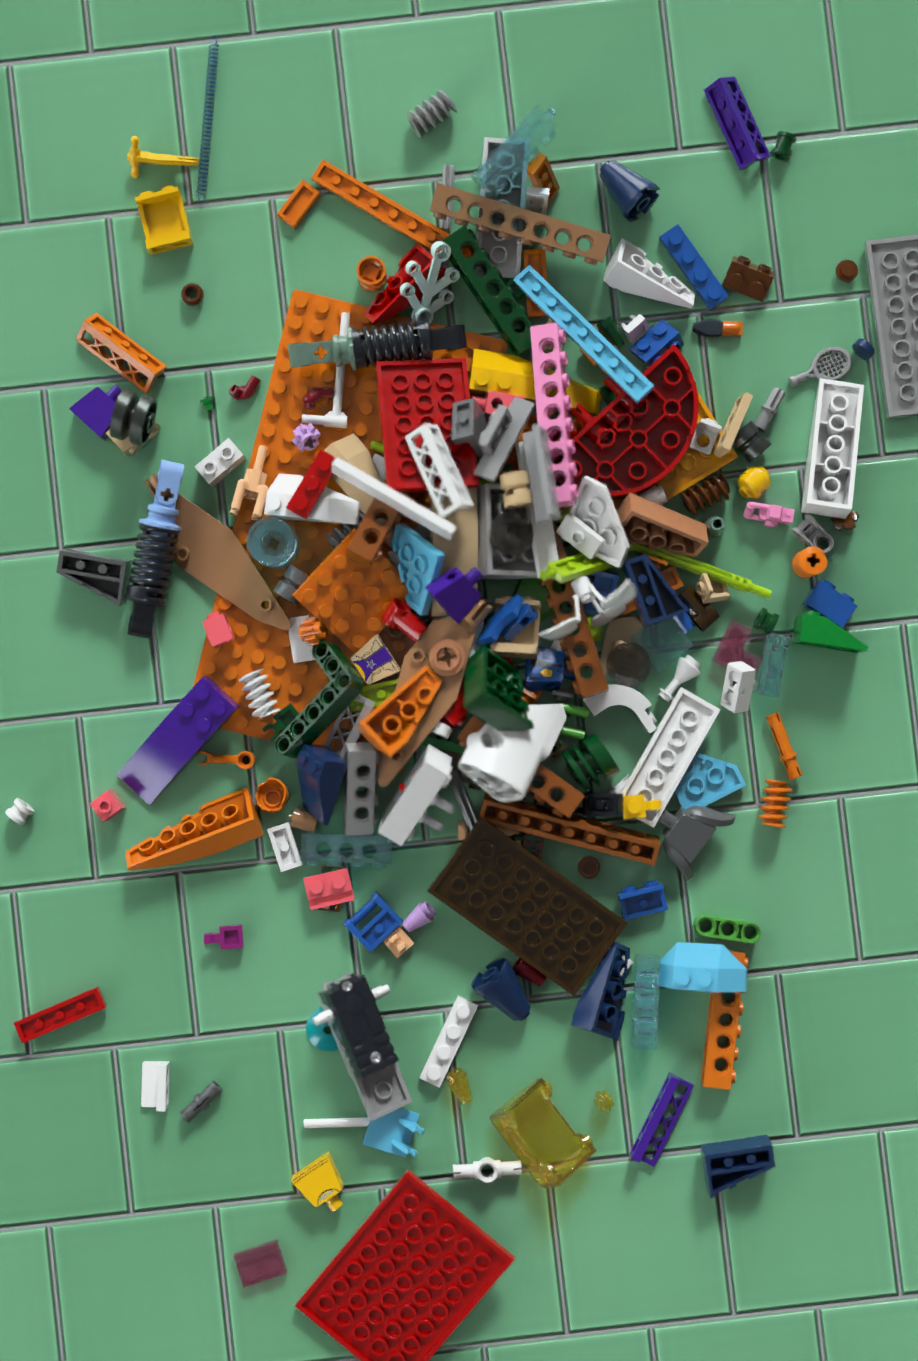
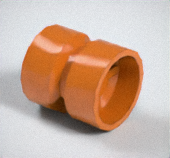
M367 256L360 260L357 265V275L361 287L367 292L372 293L383 289L387 281L383 261L375 256Z

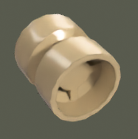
M515 471L499 476L501 490L505 491V494L502 495L505 509L522 508L533 504L532 492L528 489L530 485L528 471Z

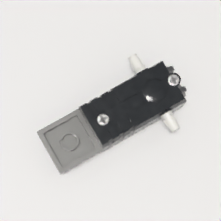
M351 972L344 974L342 978H337L333 982L328 981L322 984L323 990L318 992L317 996L324 1012L313 1017V1021L316 1026L329 1023L348 1074L354 1080L369 1120L374 1121L411 1103L412 1099L397 1064L399 1059L397 1054L394 1053L395 1049L389 1041V1034L385 1031L386 1027L376 1005V1000L390 993L389 986L385 984L382 987L379 986L371 990L365 975H355Z

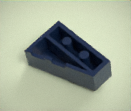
M646 554L624 561L621 567L626 580H629L636 589V596L633 600L643 628L690 611Z
M768 1135L700 1145L705 1183L710 1198L717 1196V1193L727 1188L735 1187L737 1183L747 1178L751 1179L775 1167L773 1145Z

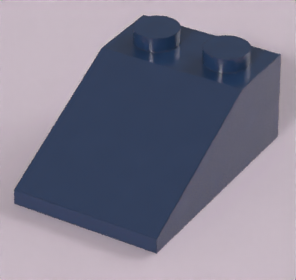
M303 743L297 761L303 807L324 826H328L348 763L325 745Z

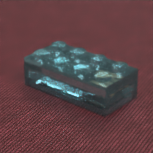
M537 105L472 173L471 179L490 198L493 194L499 196L508 185L506 181L510 177L514 180L524 168L522 164L525 161L529 163L538 155L540 151L538 147L541 144L546 146L555 137L556 133L554 130L557 125L552 121L556 114L555 111L549 107L543 112Z

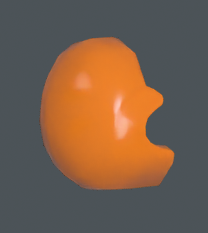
M267 778L265 782L258 785L255 796L257 805L264 812L277 813L286 807L289 800L287 786L279 779Z

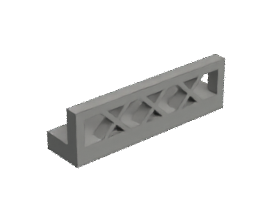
M540 424L532 425L533 431L523 433L522 435L536 522L541 524L561 519L547 430Z
M358 695L355 700L364 703L362 710L352 713L348 705L338 716L324 744L332 750L331 740L341 738L343 748L334 751V753L339 754V757L344 761L346 743H356L360 735L358 731L359 722L371 713L375 705L374 701ZM350 718L353 725L352 730L342 732L340 722Z

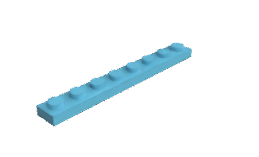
M530 265L513 279L514 284L554 323H557L561 329H564L565 334L637 404L654 389V385Z

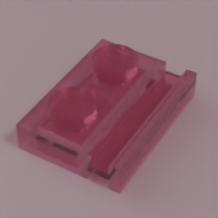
M278 1240L234 1253V1259L236 1260L243 1287L287 1273Z

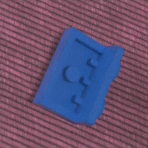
M661 319L629 349L648 369L673 344L680 350L684 343L680 333Z
M657 880L645 882L644 887L635 889V885L622 888V892L617 894L623 919L627 920L668 910L663 884L657 883Z

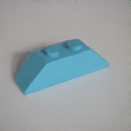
M677 942L657 963V986L693 991L747 992V968L724 945Z

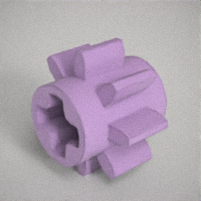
M301 423L296 430H293L295 438L292 439V442L301 452L305 449L312 451L320 444L317 437L321 434L312 423H309L308 426Z

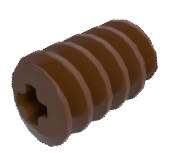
M719 473V479L715 476L711 477V483L707 480L703 481V487L699 484L695 485V491L691 488L687 489V495L680 492L681 500L688 512H691L696 517L698 516V508L704 513L706 512V504L712 509L714 508V500L719 505L722 504V496L727 501L730 500L729 485L722 473Z

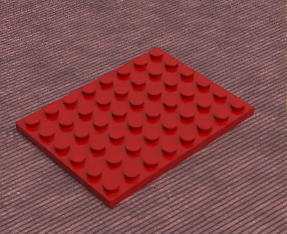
M408 1169L299 1298L295 1307L360 1361H428L513 1263L515 1256Z

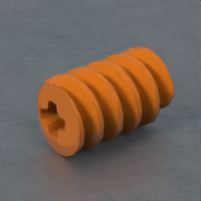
M814 546L807 547L796 553L793 557L792 569L799 577L807 579L823 572L828 561L820 548Z
M765 779V783L769 784L770 787L763 788V791L769 794V796L761 798L767 805L760 806V809L765 812V814L758 815V818L764 821V823L760 824L785 828L786 825L780 820L787 819L788 817L782 811L789 810V807L783 803L791 801V798L785 795V793L792 792L793 789L787 786V784L791 783Z

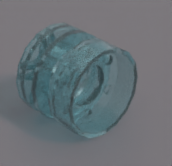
M273 517L263 518L256 522L249 530L247 547L252 557L264 566L272 569H282L291 565L298 557L300 539L296 531L281 519ZM275 540L281 543L277 545V550L271 547L274 546Z

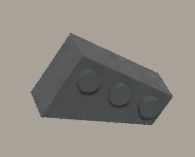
M62 549L59 550L56 573L113 601L116 605L122 606L126 604L124 595L129 585L132 560Z

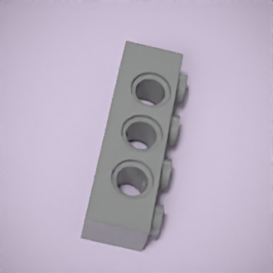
M370 742L346 743L345 761L348 764L344 780L343 828L346 836L373 835V826H377V813H374V806L378 805V794L375 792V785H378L379 782L378 771H375L376 764H379L380 761L379 750H376ZM362 765L367 766L363 771L357 770ZM359 787H367L364 791H357ZM361 807L366 808L363 812H356Z

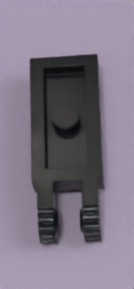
M583 793L585 795L582 799L583 808L576 807L573 812L583 814L584 816L621 817L623 816V793Z

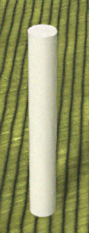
M368 1117L304 1119V1129L367 1127L370 1120Z

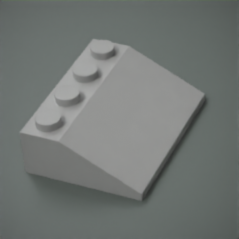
M484 484L477 488L478 571L483 575L482 579L537 578L526 507L505 509L502 496L505 494V491L501 490L500 484Z

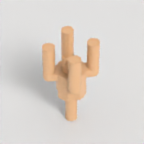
M259 446L253 469H246L244 478L238 481L230 514L238 516L244 496L247 499L256 500L251 519L260 522L266 502V495L269 490L265 485L268 475L262 472L268 447Z

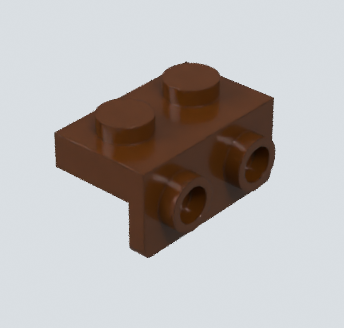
M733 256L722 286L763 302L775 272L771 271L772 268L765 264H759L758 266L751 263V260L745 256Z

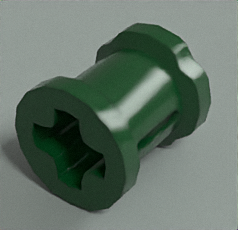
M779 131L777 133L778 140L770 155L775 159L788 161L790 149L797 138L789 132Z

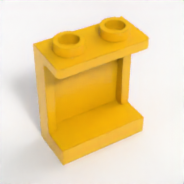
M166 186L161 191L154 193L152 191H145L140 193V196L135 197L146 238V248L150 255L193 245L182 195L178 187Z

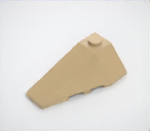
M354 433L333 442L324 450L381 482L369 450ZM333 474L332 478L350 498L360 502V510L366 514L375 497ZM383 518L375 520L379 525L386 523V520Z

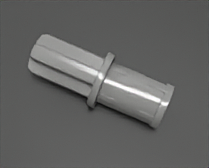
M774 388L765 405L761 406L762 410L754 422L760 431L766 432L773 416L777 415L776 410L785 396V392L780 388Z

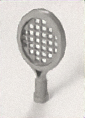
M841 347L826 348L815 356L807 372L789 377L790 385L795 387L808 378L836 381L845 376L850 370L852 364L851 355Z

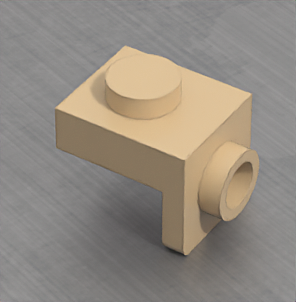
M707 573L701 574L696 583V592L701 597L703 604L727 601L730 594L726 585L709 579Z

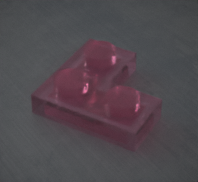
M730 620L711 661L726 668L728 663L742 661L756 669L757 672L763 659L742 650L752 629Z

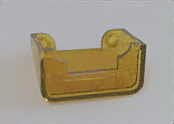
M538 1078L491 1114L490 1120L533 1179L541 1187H558L597 1150L588 1135L575 1134L549 1099L552 1096L551 1085L543 1078Z

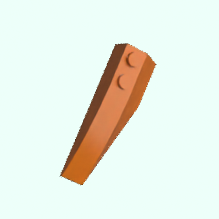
M248 787L205 803L197 813L192 816L187 814L181 818L182 822L172 828L169 825L162 829L159 836L155 838L149 837L127 850L125 854L128 870L150 869L184 863L223 852L264 836L261 820Z

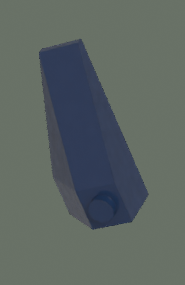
M617 942L612 944L576 1005L571 1022L572 1026L618 1041L625 1016V1011L622 1010V998H626L627 990H624L623 987L624 978L628 976L629 970L627 968V962L630 958L629 947ZM624 968L623 975H620V971Z

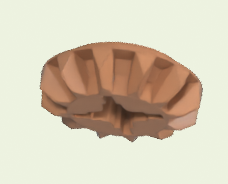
M450 639L441 640L430 651V665L440 675L453 676L460 672L464 666L466 653L458 642ZM446 649L450 655H457V657L451 659L450 667L446 661H439V659L445 657Z

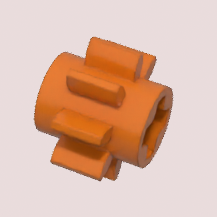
M316 617L306 618V620L302 621L303 624L299 626V636L302 641H308L309 646L320 644L319 640H323L326 637V626L322 621H317Z

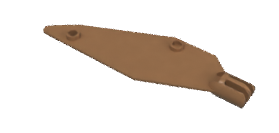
M158 472L153 474L150 479L144 481L154 498L158 482ZM166 488L165 492L161 491L160 495L164 497V500H167L168 497H172V493L169 492V488ZM178 493L175 509L179 510V515L176 516L175 524L182 527V530L178 535V543L175 544L177 550L173 553L179 567L257 621L283 630L290 629L291 621L233 530ZM265 601H268L269 603L268 609L264 605Z
M483 599L475 604L473 609L471 608V612L467 613L459 624L451 617L432 621L405 655L395 692L426 665L433 670L429 661L430 651L441 640L450 639L462 645L466 658L461 671L453 676H443L435 672L443 682L409 741L397 751L400 753V758L395 760L394 755L389 757L379 751L378 782L381 786L386 787L390 784L457 700L476 629L493 609L491 605L485 608L487 602ZM446 649L445 657L439 659V661H446L450 667L451 659L457 657V655H450Z

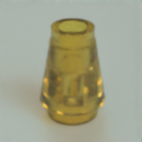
M456 1068L447 1073L446 1083L460 1103L465 1104L471 1101L473 1096L467 1073L462 1068Z

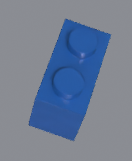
M827 580L816 582L801 604L811 611L820 612V616L827 617L843 628L858 607L853 603L854 599L846 593L840 594L835 590L836 586Z

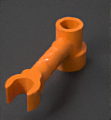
M208 751L198 752L207 756L206 762L198 763L202 766L210 763L237 764L242 769H250L256 763V757L250 751H242L238 755L210 754ZM247 756L250 757L249 764H247L245 761Z

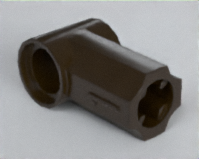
M691 586L678 595L684 605L689 608L690 611L687 613L690 615V618L702 632L720 618L718 612L709 603L703 604L701 597Z

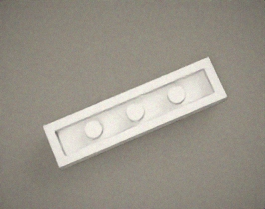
M459 995L457 996L419 1076L420 1079L440 1088L478 1004Z

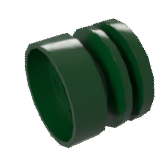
M595 733L582 740L585 748L584 752H581L576 746L571 747L576 757L572 758L568 751L562 753L567 769L578 785L582 786L588 793L593 790L588 782L590 779L593 780L597 787L600 786V781L597 777L599 773L609 780L620 772L614 759Z

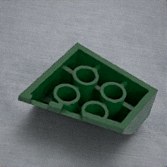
M484 645L468 658L465 671L464 708L497 730H532L534 724L532 720H528L527 712L529 711L528 703L523 701L521 695L524 688L518 668Z

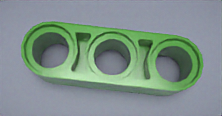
M700 914L693 921L694 929L705 937L745 943H755L761 937L760 927L748 920ZM704 919L709 920V929L701 931L699 928L700 922ZM725 923H731L732 931L729 934L722 933V926ZM753 926L754 935L749 938L745 937L744 930L746 927Z

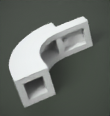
M608 684V692L582 699L593 716L610 706L624 705L636 714L648 733L657 729L654 725L657 722L651 711L647 713L645 711L652 704L635 689L624 685Z

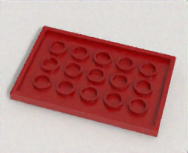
M466 358L376 362L386 486L397 492L429 491L405 439L414 430L428 423L438 425L465 487L478 488L479 478L474 475L477 468L476 453L468 442L455 445L452 441L453 403L470 399ZM419 435L414 441L417 448L422 449L424 439L422 435ZM426 454L424 463L428 469H431L433 459L431 455ZM435 475L433 482L437 489H440L442 479L439 475Z

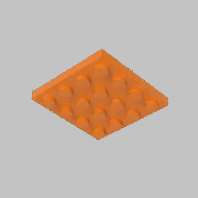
M353 528L292 596L319 621H322L333 634L356 654L367 642L387 626L382 621L381 615L392 600L398 598L405 602V596L408 595L405 582H401L398 569L383 555L378 563L373 562L370 568L345 556L346 549L356 532Z

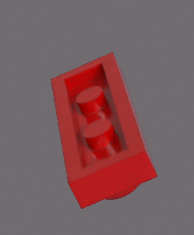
M320 449L287 504L286 509L305 520L308 518L333 476L331 469L336 457Z

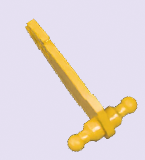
M137 136L131 137L132 147L127 154V160H129V165L132 167L130 174L133 178L139 176L138 167L141 165V162L161 165L199 166L198 158L143 152L138 147L139 138Z

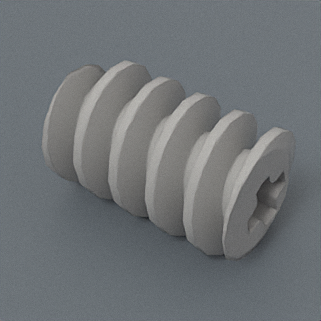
M442 90L437 91V97L431 95L429 98L430 102L427 100L422 101L423 108L417 105L415 106V112L409 110L407 113L408 121L419 138L422 137L421 129L429 133L427 125L430 124L433 128H436V119L443 123L442 115L451 118L449 110H453L457 114L454 103Z

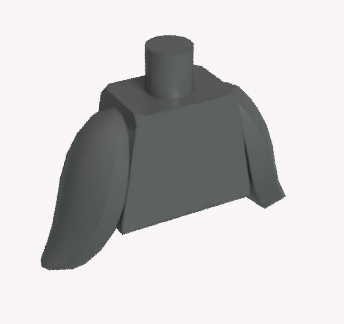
M691 806L687 809L680 808L675 815L666 810L662 812L658 821L666 826L662 832L664 835V851L682 872L685 881L693 877L690 863L716 831L715 826L725 827L732 825L736 815L726 814L704 806Z

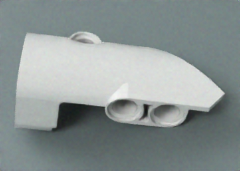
M563 704L528 705V720H532L534 724L532 730H497L486 723L479 732L472 733L467 737V749L459 763V768L498 801L511 802L523 799L540 762L549 756L567 717Z

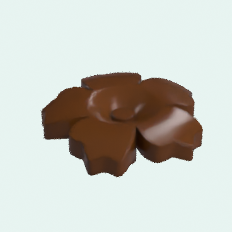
M851 511L846 519L832 517L831 521L834 522L835 530L839 532L844 527L845 530H853L856 527L854 522H857L859 515L856 511Z

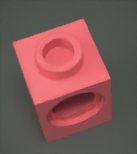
M219 611L206 616L207 620L202 621L212 647L216 648L236 640L227 616L224 613L219 614Z
M107 790L90 803L102 822L109 821L126 808L114 790Z

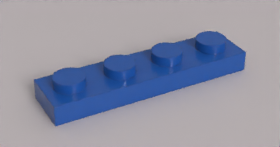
M679 224L659 237V240L709 311L728 299L729 295Z

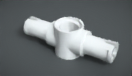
M484 1157L479 1161H473V1164H453L454 1179L474 1178V1180L489 1183L496 1178H502L501 1176L522 1175L521 1160L500 1162V1160H494L491 1157ZM490 1165L494 1170L491 1174H484L481 1171L482 1167Z

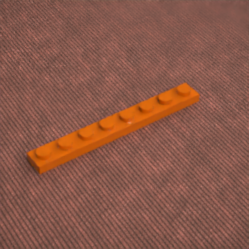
M323 159L311 178L313 182L430 251L435 242L443 241L450 236L449 233ZM462 248V254L470 258L471 251L468 248Z

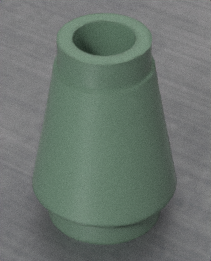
M709 516L704 521L709 537L716 538L724 533L725 523L721 517ZM713 522H718L720 528H715Z

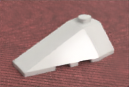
M279 474L267 491L264 515L269 517L358 525L360 502L327 487L306 520L286 509L303 476Z

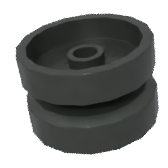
M127 389L122 390L112 412L110 436L122 441L129 436V441L132 444L144 446L149 439L155 422L157 399L147 395H143L139 399L136 392Z

